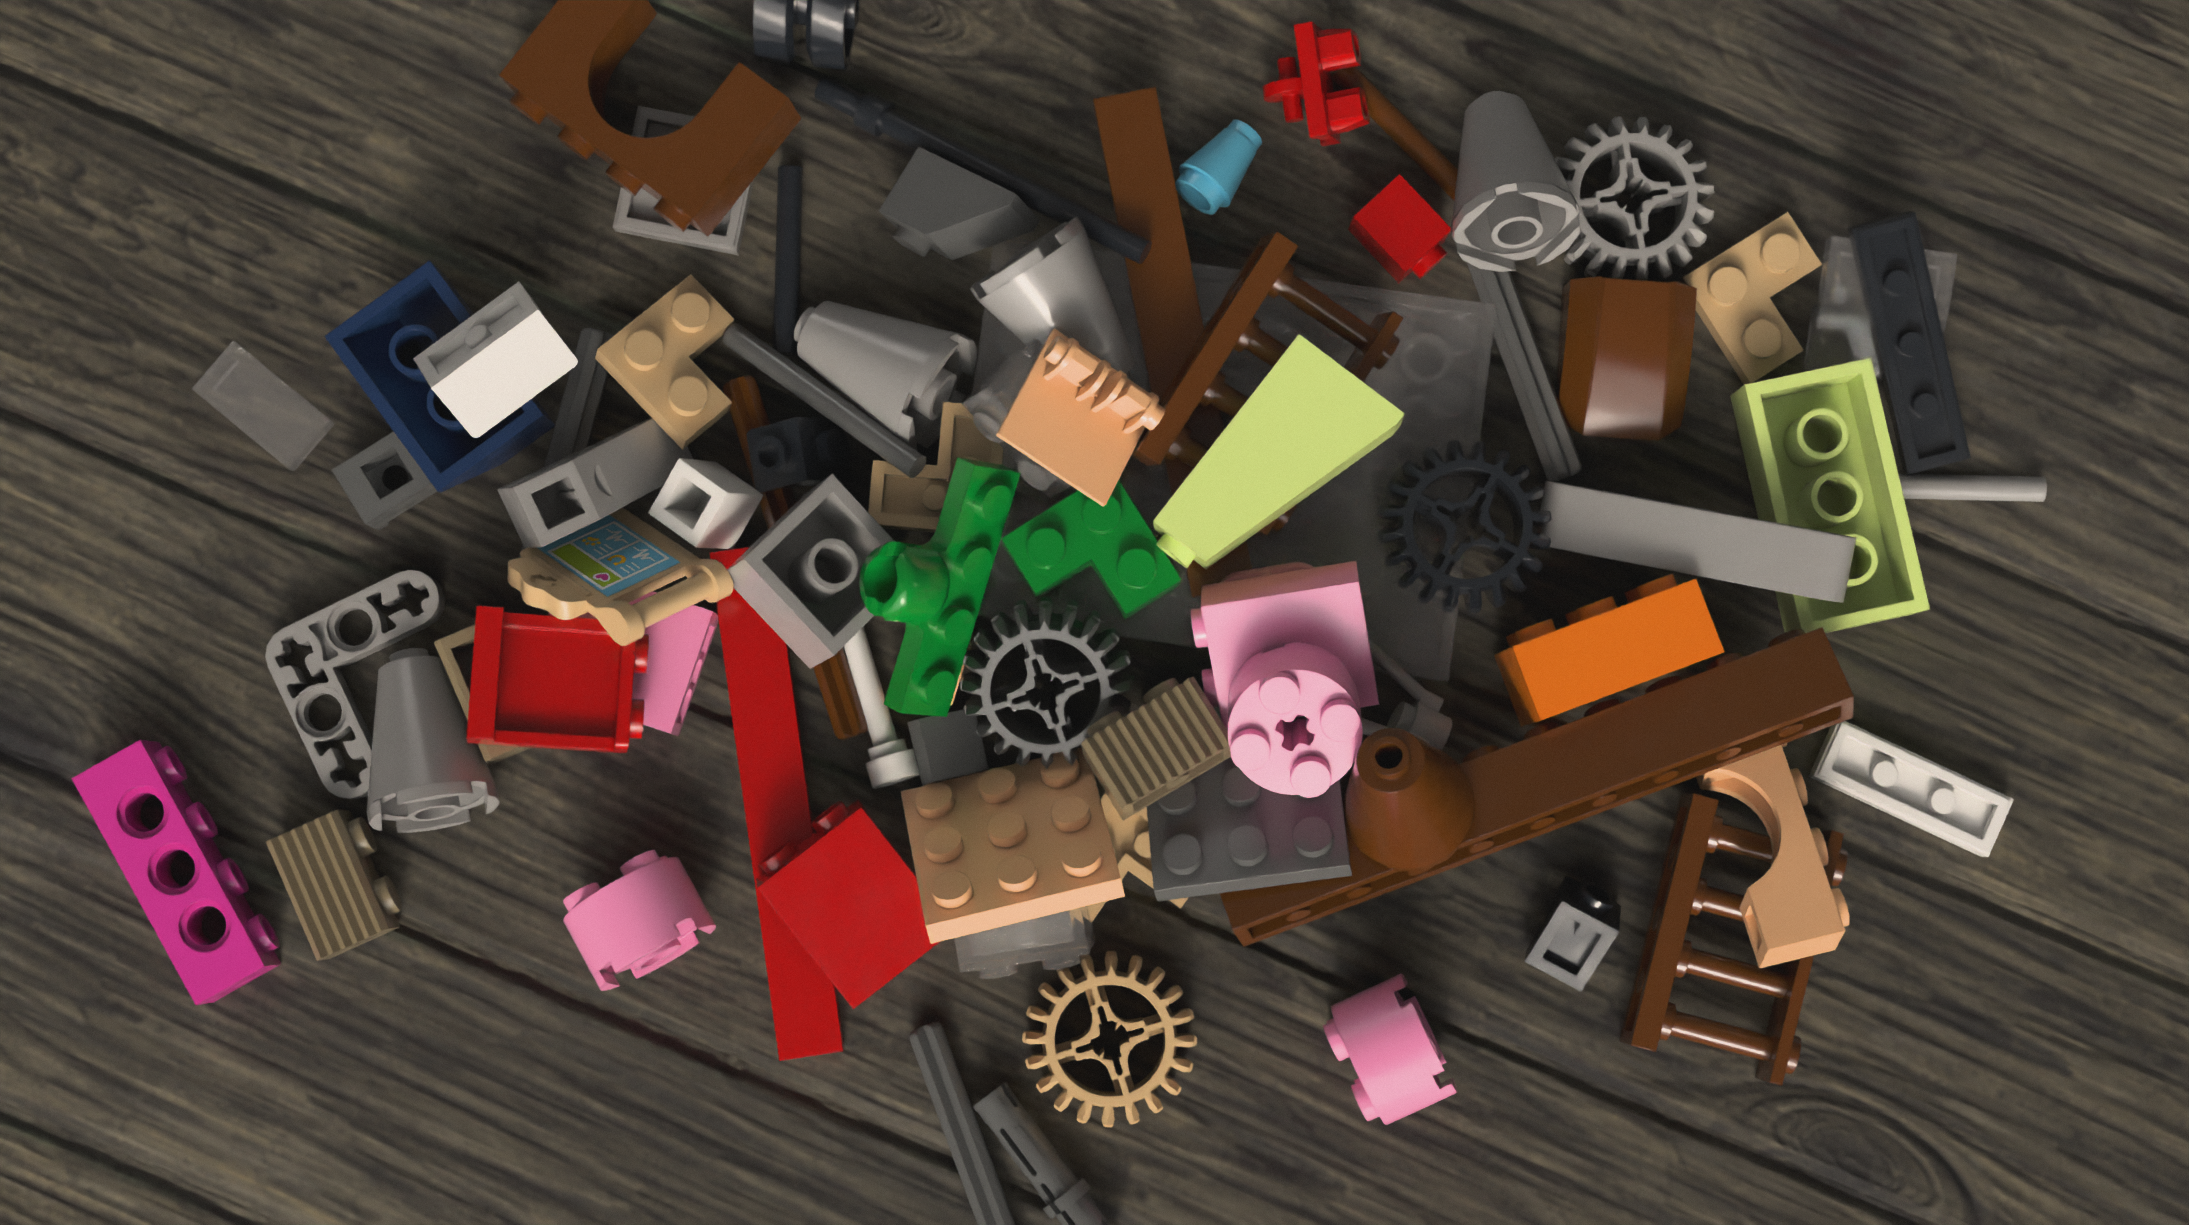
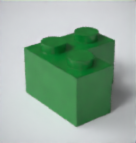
M1119 480L1107 504L1103 507L1080 491H1076L1001 538L1004 549L1036 600L1091 566L1124 620L1177 588L1182 580L1165 552L1156 545L1158 541Z

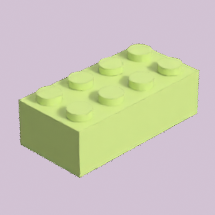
M1867 358L1745 384L1730 395L1758 519L1856 537L1844 603L1775 591L1784 631L1802 629L1805 633L1823 627L1824 632L1828 633L1930 610L1872 359Z

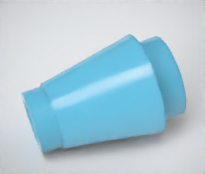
M1233 120L1227 128H1224L1180 165V176L1176 180L1175 186L1181 197L1195 209L1209 215L1215 214L1219 207H1228L1255 157L1256 151L1262 145V139L1259 134L1245 122Z

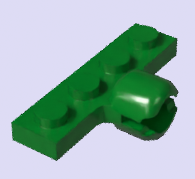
M957 457L936 531L931 540L923 545L889 541L875 548L866 557L861 568L859 580L860 595L866 608L874 616L884 617L883 620L906 623L905 634L884 701V705L898 713L947 717L1021 472L1001 464Z

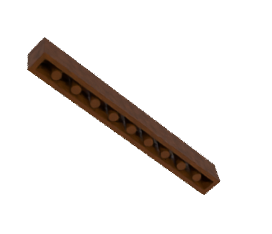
M1823 627L1805 633L1802 629L1791 630L1772 639L1766 649L1747 656H1743L1742 653L1724 655L1711 662L1706 668L1707 671L1684 680L1680 676L1663 678L1651 684L1645 690L1644 695L1621 703L1618 699L1606 700L1590 707L1581 719L1562 726L1556 722L1542 724L1529 730L1523 736V740L1501 749L1494 745L1485 746L1470 752L1462 759L1463 763L1459 765L1466 773L1473 789L1474 821L1471 829L1468 830L1458 845V850L1448 860L1427 870L1399 872L1387 868L1384 864L1373 860L1359 850L1347 830L1352 876L1220 893L1232 930L1244 947L1853 718L1854 695Z

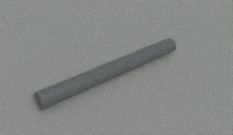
M739 323L732 324L726 330L723 336V343L904 474L914 478L923 470L926 464V457L766 342Z

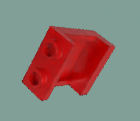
M477 606L467 743L627 753L629 738L642 739L644 700L632 699L634 673L646 674L649 635L644 634L641 639L626 646H620L611 638L598 619L576 617L570 620H562L550 615L504 612V607Z
M859 799L848 807L842 801H838L822 812L811 823L816 832L796 847L788 840L774 849L759 863L764 872L756 878L758 890L853 1009L939 943H930L915 873L872 820Z

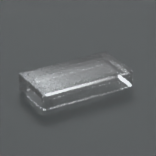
M234 340L192 388L292 471L299 467L335 424Z

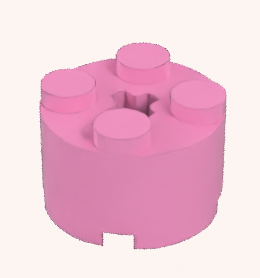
M1303 642L1285 643L1281 648L1265 653L1261 651L1250 657L1236 673L1228 696V742L1231 758L1235 765L1248 778L1265 789L1281 794L1301 795L1307 798L1318 797L1325 793L1330 785L1343 777L1351 768L1362 743L1363 728L1359 694L1345 664L1330 651ZM1297 714L1306 717L1305 719H1297L1295 722H1292Z
M655 850L646 851L620 867L623 877L602 889L597 882L591 883L576 890L563 900L568 910L563 922L601 991L620 986L615 974L631 969L635 978L638 979L689 951L700 943L694 933L695 930L699 929L709 934L715 930L716 925L678 857H659Z
M1402 973L1332 1005L1331 1012L1333 1018L1323 1025L1327 1039L1337 1059L1342 1061L1350 1057L1359 1076L1358 1079L1354 1080L1355 1084L1351 1085V1088L1365 1119L1371 1121L1380 1117L1385 1125L1458 1093L1453 1078L1442 1083L1439 1079L1438 1074L1444 1071L1442 1065L1447 1062L1416 997L1414 996L1403 1001L1398 990L1405 988L1408 984Z

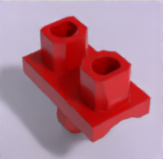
M1312 21L1294 25L1301 77L1297 75L1295 57L1278 59L1279 80L1262 87L1264 101L1270 103L1283 102L1285 122L1293 123L1304 120L1301 99H1304L1309 137L1311 139H1320L1321 146L1341 143L1340 133L1349 132L1370 123L1365 91L1361 87L1334 92L1331 71L1361 66L1358 35L1352 29L1322 30Z

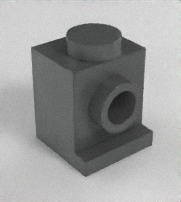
M394 431L332 469V472L364 524L379 531L390 524L389 521L438 492ZM398 468L405 469L408 475L407 483L396 490H391L388 485L390 473Z

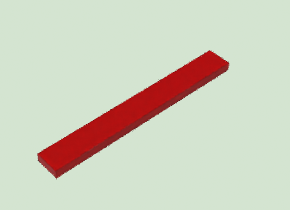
M750 547L711 552L709 555L710 559L719 561L728 569ZM733 588L732 594L717 601L716 606L779 1061L843 1052L845 1048L836 987L757 888L756 878L764 872L759 863L774 849L788 840L795 847L814 833V828L811 826L813 819L789 647Z

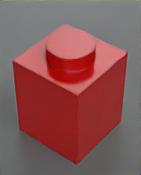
M1400 174L1353 216L1347 229L1398 284L1412 271L1419 279L1423 278L1448 254L1441 245L1451 232L1450 226Z

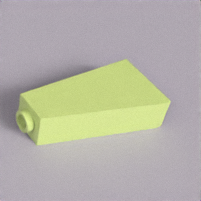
M1299 334L1153 520L1154 530L1162 535L1156 545L1186 568H1188L1193 560L1203 568H1209L1394 435L1401 426L1405 413Z

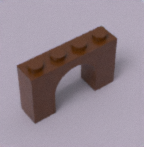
M558 0L499 74L515 93L509 102L537 125H540L546 117L559 126L562 130L557 135V138L587 161L594 152L610 164L605 173L631 195L636 196L642 188L656 198L658 202L653 209L674 227L684 232L691 224L709 237L802 119L789 97L739 62L695 118L682 128L667 135L650 138L624 134L613 128L608 121L605 108L607 85L615 67L652 22L657 13L648 0Z

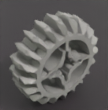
M1621 116L1614 117L1609 123L1608 135L1602 127L1593 123L1585 130L1586 143L1581 139L1572 137L1564 148L1570 159L1565 157L1555 158L1563 177L1577 201L1580 212V234L1572 243L1573 247L1566 253L1564 260L1569 265L1575 263L1581 255L1590 260L1584 271L1586 278L1595 277L1603 266L1608 268L1607 278L1623 279L1625 271L1628 270L1630 280L1648 281L1650 269L1656 278L1663 281L1672 274L1671 262L1684 267L1692 259L1688 246L1700 247L1705 242L1707 235L1698 225L1709 223L1714 218V210L1698 202L1709 198L1714 193V185L1707 182L1696 183L1695 178L1707 169V165L1704 160H1696L1688 164L1684 159L1693 147L1691 140L1685 139L1676 148L1667 143L1672 135L1671 125H1663L1654 137L1648 135L1649 122L1646 117H1639L1631 133H1628L1626 123ZM1611 158L1613 169L1608 174V188L1596 191L1592 197L1580 199V187L1585 171L1595 163ZM1638 159L1657 169L1666 181L1655 182L1648 179L1641 172ZM1622 191L1631 193L1629 200L1636 196L1639 202L1642 203L1633 214L1625 212L1627 205L1620 208L1615 201ZM1675 206L1674 223L1668 237L1656 245L1645 248L1644 235L1649 231L1648 215L1660 213L1665 207ZM1603 222L1609 225L1616 233L1618 244L1625 246V248L1616 246L1601 238L1591 228L1589 223Z

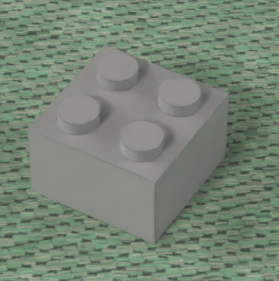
M831 474L795 503L727 571L732 578L733 588L811 669L833 657L874 616L868 611L860 595L859 580L861 568L866 557L875 548L894 540L839 480Z

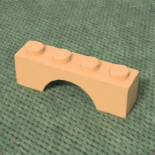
M1787 743L1696 777L1700 789L1730 795L1750 807L1761 819L1770 837L1772 845L1771 867L1764 876L1747 888L1739 907L1759 968L1833 951L1845 933L1844 927L1849 925V912L1843 893L1839 888L1831 889L1823 867L1828 865V851L1824 837L1818 827L1810 829L1803 806H1806L1808 803L1804 779L1798 768H1789L1783 747H1786Z

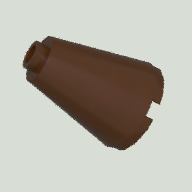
M1400 728L1380 729L1363 741L1355 759L1343 803L1346 827L1357 848L1366 856L1384 864L1385 867L1399 872L1427 870L1448 860L1458 850V845L1468 830L1471 829L1475 818L1473 789L1462 767L1445 752Z

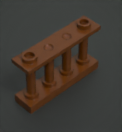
M1277 231L1262 237L1159 398L1158 404L1165 408L1163 418L1153 430L1145 427L1131 456L1146 466L1160 465L1164 458L1170 462L1177 458L1189 467L1195 468L1209 450L1208 447L1190 436L1192 429L1185 425L1198 403L1204 407L1211 403L1234 418L1249 399L1246 395L1226 383L1227 375L1220 371L1231 351L1234 349L1240 353L1245 349L1273 368L1288 349L1286 345L1259 328L1261 321L1254 317L1267 295L1272 299H1275L1278 295L1355 346L1356 348L1347 360L1344 368L1362 382L1365 381L1373 367L1380 370L1395 352L1400 338L1394 335L1404 318L1391 311L1376 315L1371 324L1368 325L1293 274L1295 266L1288 261L1298 245ZM1297 504L1253 536H1267L1271 529L1276 532L1281 530L1292 516Z
M1694 793L1683 794L1680 796L1619 1042L1656 1052L1659 1039L1667 1041L1669 1036H1674L1759 1059L1755 1078L1782 1086L1785 1073L1792 1074L1800 1057L1801 1038L1795 1036L1814 955L1784 962L1780 972L1765 967L1759 968L1758 965L1692 948V942L1684 939L1690 914L1697 916L1700 911L1744 922L1739 908L1744 895L1707 886V879L1700 877L1706 852L1714 853L1716 848L1772 863V845L1768 835L1723 824V817L1715 815L1719 800ZM1821 830L1828 851V865L1823 867L1830 887L1831 885L1837 887L1844 876L1848 858L1847 850L1841 848L1844 833L1833 830ZM1685 973L1774 996L1766 1034L1677 1011L1676 1004L1669 1002L1674 978H1683Z

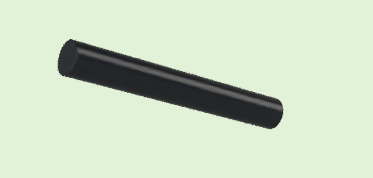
M793 165L778 167L773 348L785 357L798 355V342L794 340V330L799 320L803 168Z

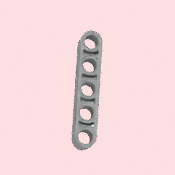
M1545 481V495L1542 497L1540 510L1550 511L1552 520L1547 524L1537 526L1536 533L1550 537L1551 548L1809 598L1844 603L1856 537L1571 484Z

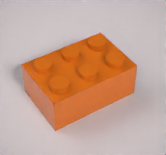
M1670 574L1625 592L1628 601L1626 605L1617 608L1613 596L1565 614L1569 626L1556 630L1551 618L1506 636L1510 648L1495 654L1494 657L1520 725L1523 726L1547 719L1724 653L1725 651L1697 579L1677 585L1674 574Z

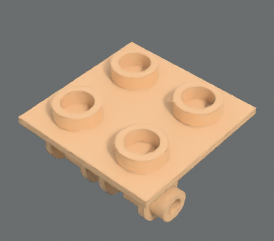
M1054 328L1051 330L996 436L1103 507L1107 504L1145 427L1153 430L1163 418L1165 408L1158 404V395L1153 392H1147L1128 379L1127 374L1123 371L1115 370L1111 367V363L1106 360H1100L1081 347L1079 341L1074 338H1068Z

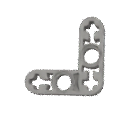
M406 570L396 573L282 628L272 636L267 644L265 658L268 669L322 783L329 792L338 797L359 799L368 796L373 740L340 669L431 626L440 618L444 611L446 600L443 588L436 579L421 571ZM408 584L419 590L427 589L429 597L421 601L424 612L417 616L413 611L403 609L389 615L388 617L396 624V628L388 631L386 616L374 603V600L381 596L382 604L391 607L406 598L404 587ZM357 609L367 612L372 620V634L363 644L351 646L341 638L339 631L340 622L348 612ZM293 640L300 645L312 646L313 653L305 657V664L311 676L320 678L326 673L329 680L327 683L308 686L298 695L295 686L308 683L298 667L285 666L283 660L291 654L289 643ZM329 694L335 697L341 705V719L331 730L320 731L314 728L309 720V707L317 697ZM352 730L356 739L344 741L343 744L352 759H365L367 768L359 773L362 783L357 787L352 781H340L338 779L337 772L345 768V762L339 749L330 748L324 752L322 748V743L340 740Z

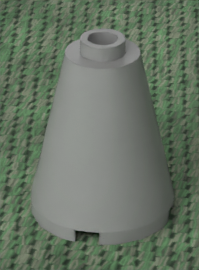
M1503 91L1485 93L1473 101L1464 113L1451 234L1457 246V252L1462 260L1479 269L1498 272L1516 271L1515 261L1535 257L1537 266L1550 262L1568 250L1580 234L1579 206L1524 100L1515 94Z
M1077 216L1068 223L1064 222L1011 256L1010 260L1002 266L1003 269L996 273L993 269L970 288L976 299L1037 357L1051 330L1055 328L1068 338H1074L1079 341L1081 347L1100 360H1106L1111 363V367L1117 371L1121 370L1127 374L1136 365L1086 230Z
M824 301L816 308L809 307L799 318L794 330V340L798 342L797 354L805 363L855 407L917 451V444L928 449L939 439L943 402H963L965 395L955 389L962 372L973 377L976 367L977 347L972 339L960 333L831 301Z
M409 648L391 654L389 656L390 662L384 664L378 670L367 816L370 826L375 830L382 831V820L396 821L397 833L430 831L471 821L469 809L483 803L486 814L494 811L500 804L498 788L478 744L467 743L468 721L441 658L429 656L428 650L423 648Z

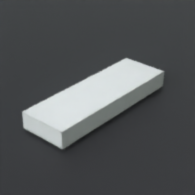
M1847 721L1830 727L1808 776L1980 857H1989L2014 800Z

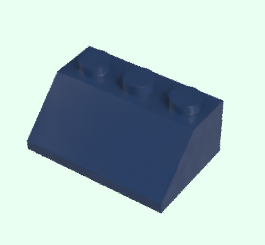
M429 260L324 337L432 485L441 493L504 464L555 427V423L534 396L483 435L474 438L431 389L413 358L474 313L446 275Z

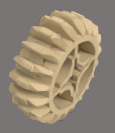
M1115 951L1106 952V970L1098 972L1094 971L1091 956L1089 954L1081 955L1080 964L1085 975L1076 980L1066 965L1058 967L1057 974L1066 987L1059 993L1050 984L1043 982L1039 986L1038 992L1052 1002L1050 1008L1046 1010L1039 1006L1030 1005L1026 1012V1015L1031 1019L1044 1022L1043 1031L1028 1030L1024 1031L1022 1035L1024 1043L1030 1045L1042 1044L1043 1052L1032 1054L1026 1058V1067L1028 1069H1037L1047 1065L1050 1073L1041 1077L1036 1083L1038 1091L1040 1093L1049 1091L1058 1083L1063 1088V1091L1057 1096L1054 1108L1060 1112L1068 1107L1073 1097L1082 1101L1077 1111V1121L1081 1123H1087L1091 1115L1092 1105L1103 1107L1101 1118L1104 1127H1113L1115 1120L1113 1108L1125 1106L1126 1118L1129 1123H1138L1139 1112L1135 1102L1145 1098L1149 1108L1154 1113L1160 1112L1163 1106L1153 1091L1161 1085L1170 1094L1178 1095L1181 1091V1086L1175 1079L1168 1076L1171 1067L1182 1072H1191L1193 1067L1192 1061L1186 1057L1176 1055L1177 1046L1189 1048L1197 1045L1196 1035L1177 1033L1176 1025L1188 1023L1194 1018L1193 1011L1190 1008H1184L1172 1013L1168 1006L1183 995L1180 986L1174 985L1160 994L1155 988L1163 980L1165 971L1157 966L1150 972L1146 981L1137 977L1142 967V958L1138 955H1132L1128 963L1127 972L1116 971L1118 958ZM1104 985L1123 986L1140 993L1154 1006L1158 1014L1136 1019L1119 1017L1109 1005ZM1085 991L1092 1014L1090 1026L1081 1035L1055 1045L1056 1026L1063 1010L1076 996ZM1099 1006L1104 1008L1107 1021L1115 1022V1030L1120 1025L1127 1032L1142 1028L1140 1031L1128 1034V1038L1119 1042L1120 1053H1118L1121 1070L1115 1069L1112 1056L1104 1055V1047L1099 1052L1092 1045L1077 1049L1079 1046L1091 1043V1039L1100 1035L1099 1024H1101V1019L1098 1013ZM1163 1033L1162 1051L1156 1065L1143 1080L1133 1085L1128 1068V1056L1131 1049L1141 1041L1149 1039L1150 1036ZM1089 1058L1099 1060L1107 1067L1115 1091L1095 1090L1079 1083L1066 1071L1062 1063L1075 1059L1076 1061Z

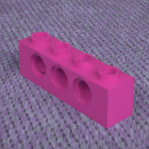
M139 740L71 778L195 1005L213 1003L281 964L274 951L280 944L273 927L262 914L255 916L243 895V893L249 890L246 878L233 859H223L212 837L218 835L216 824L202 803L196 802L193 804L182 784V781L187 779L186 770L171 747L165 746L162 748L160 742ZM155 795L162 802L164 816L161 823L155 829L150 830L142 822L141 807L146 799ZM182 851L187 852L195 864L194 876L185 886L179 885L171 873L172 862ZM212 907L220 910L226 920L225 933L216 943L210 941L202 930L203 916Z

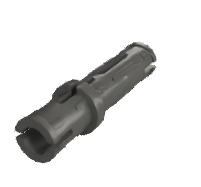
M1006 1081L973 1106L975 1111L979 1113L984 1122L988 1124L997 1136L999 1142L1023 1174L1027 1176L1036 1188L1037 1193L1046 1203L1043 1210L1050 1219L1056 1217L1061 1225H1112L1089 1195L1090 1185L1084 1177L1078 1180L1071 1169L1067 1167L1056 1149L1020 1104Z

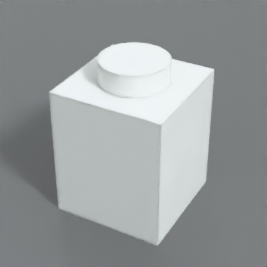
M679 458L648 513L696 548L733 549L761 501L763 494L715 461Z

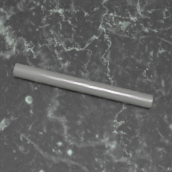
M1899 474L1904 499L2044 502L2047 494L2045 477Z

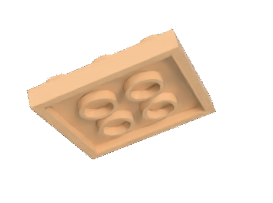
M1079 748V763L1076 759L1073 765L1065 760L1062 752L1053 754V762L1048 769L1042 764L1041 757L1029 760L1027 765L1023 766L1016 763L900 791L925 926L931 944L1125 897L1095 776L1083 756L1082 748Z

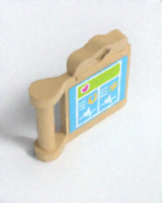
M620 508L610 515L544 547L523 549L520 552V558L508 561V583L521 592L523 601L527 605L545 609L554 617L562 620H570L589 612L598 619L611 638L620 646H626L641 639L644 636L646 627L704 599L712 603L730 596L734 587L732 578L722 563L715 559L698 558L624 508ZM684 576L688 578L633 605L629 604V602Z

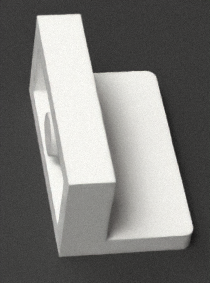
M519 281L413 358L431 389L474 438L483 435L574 368L578 363L573 352L554 330Z

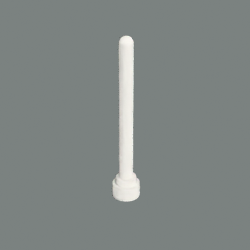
M863 626L843 648L873 747L868 749L871 761L865 765L872 788L877 789L920 775L914 749H907L905 739L897 738L889 708L884 705L885 695Z

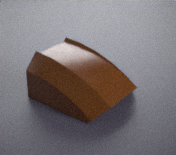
M1601 276L1570 279L1562 288L1556 396L1569 427L1583 436L1656 441L1661 440L1681 427L1690 373L1697 288L1680 282L1613 279Z

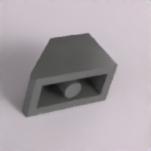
M921 147L917 148L879 209V212L897 228L893 238L901 245L923 257L931 249L951 260L1032 232L1040 221L1017 194Z

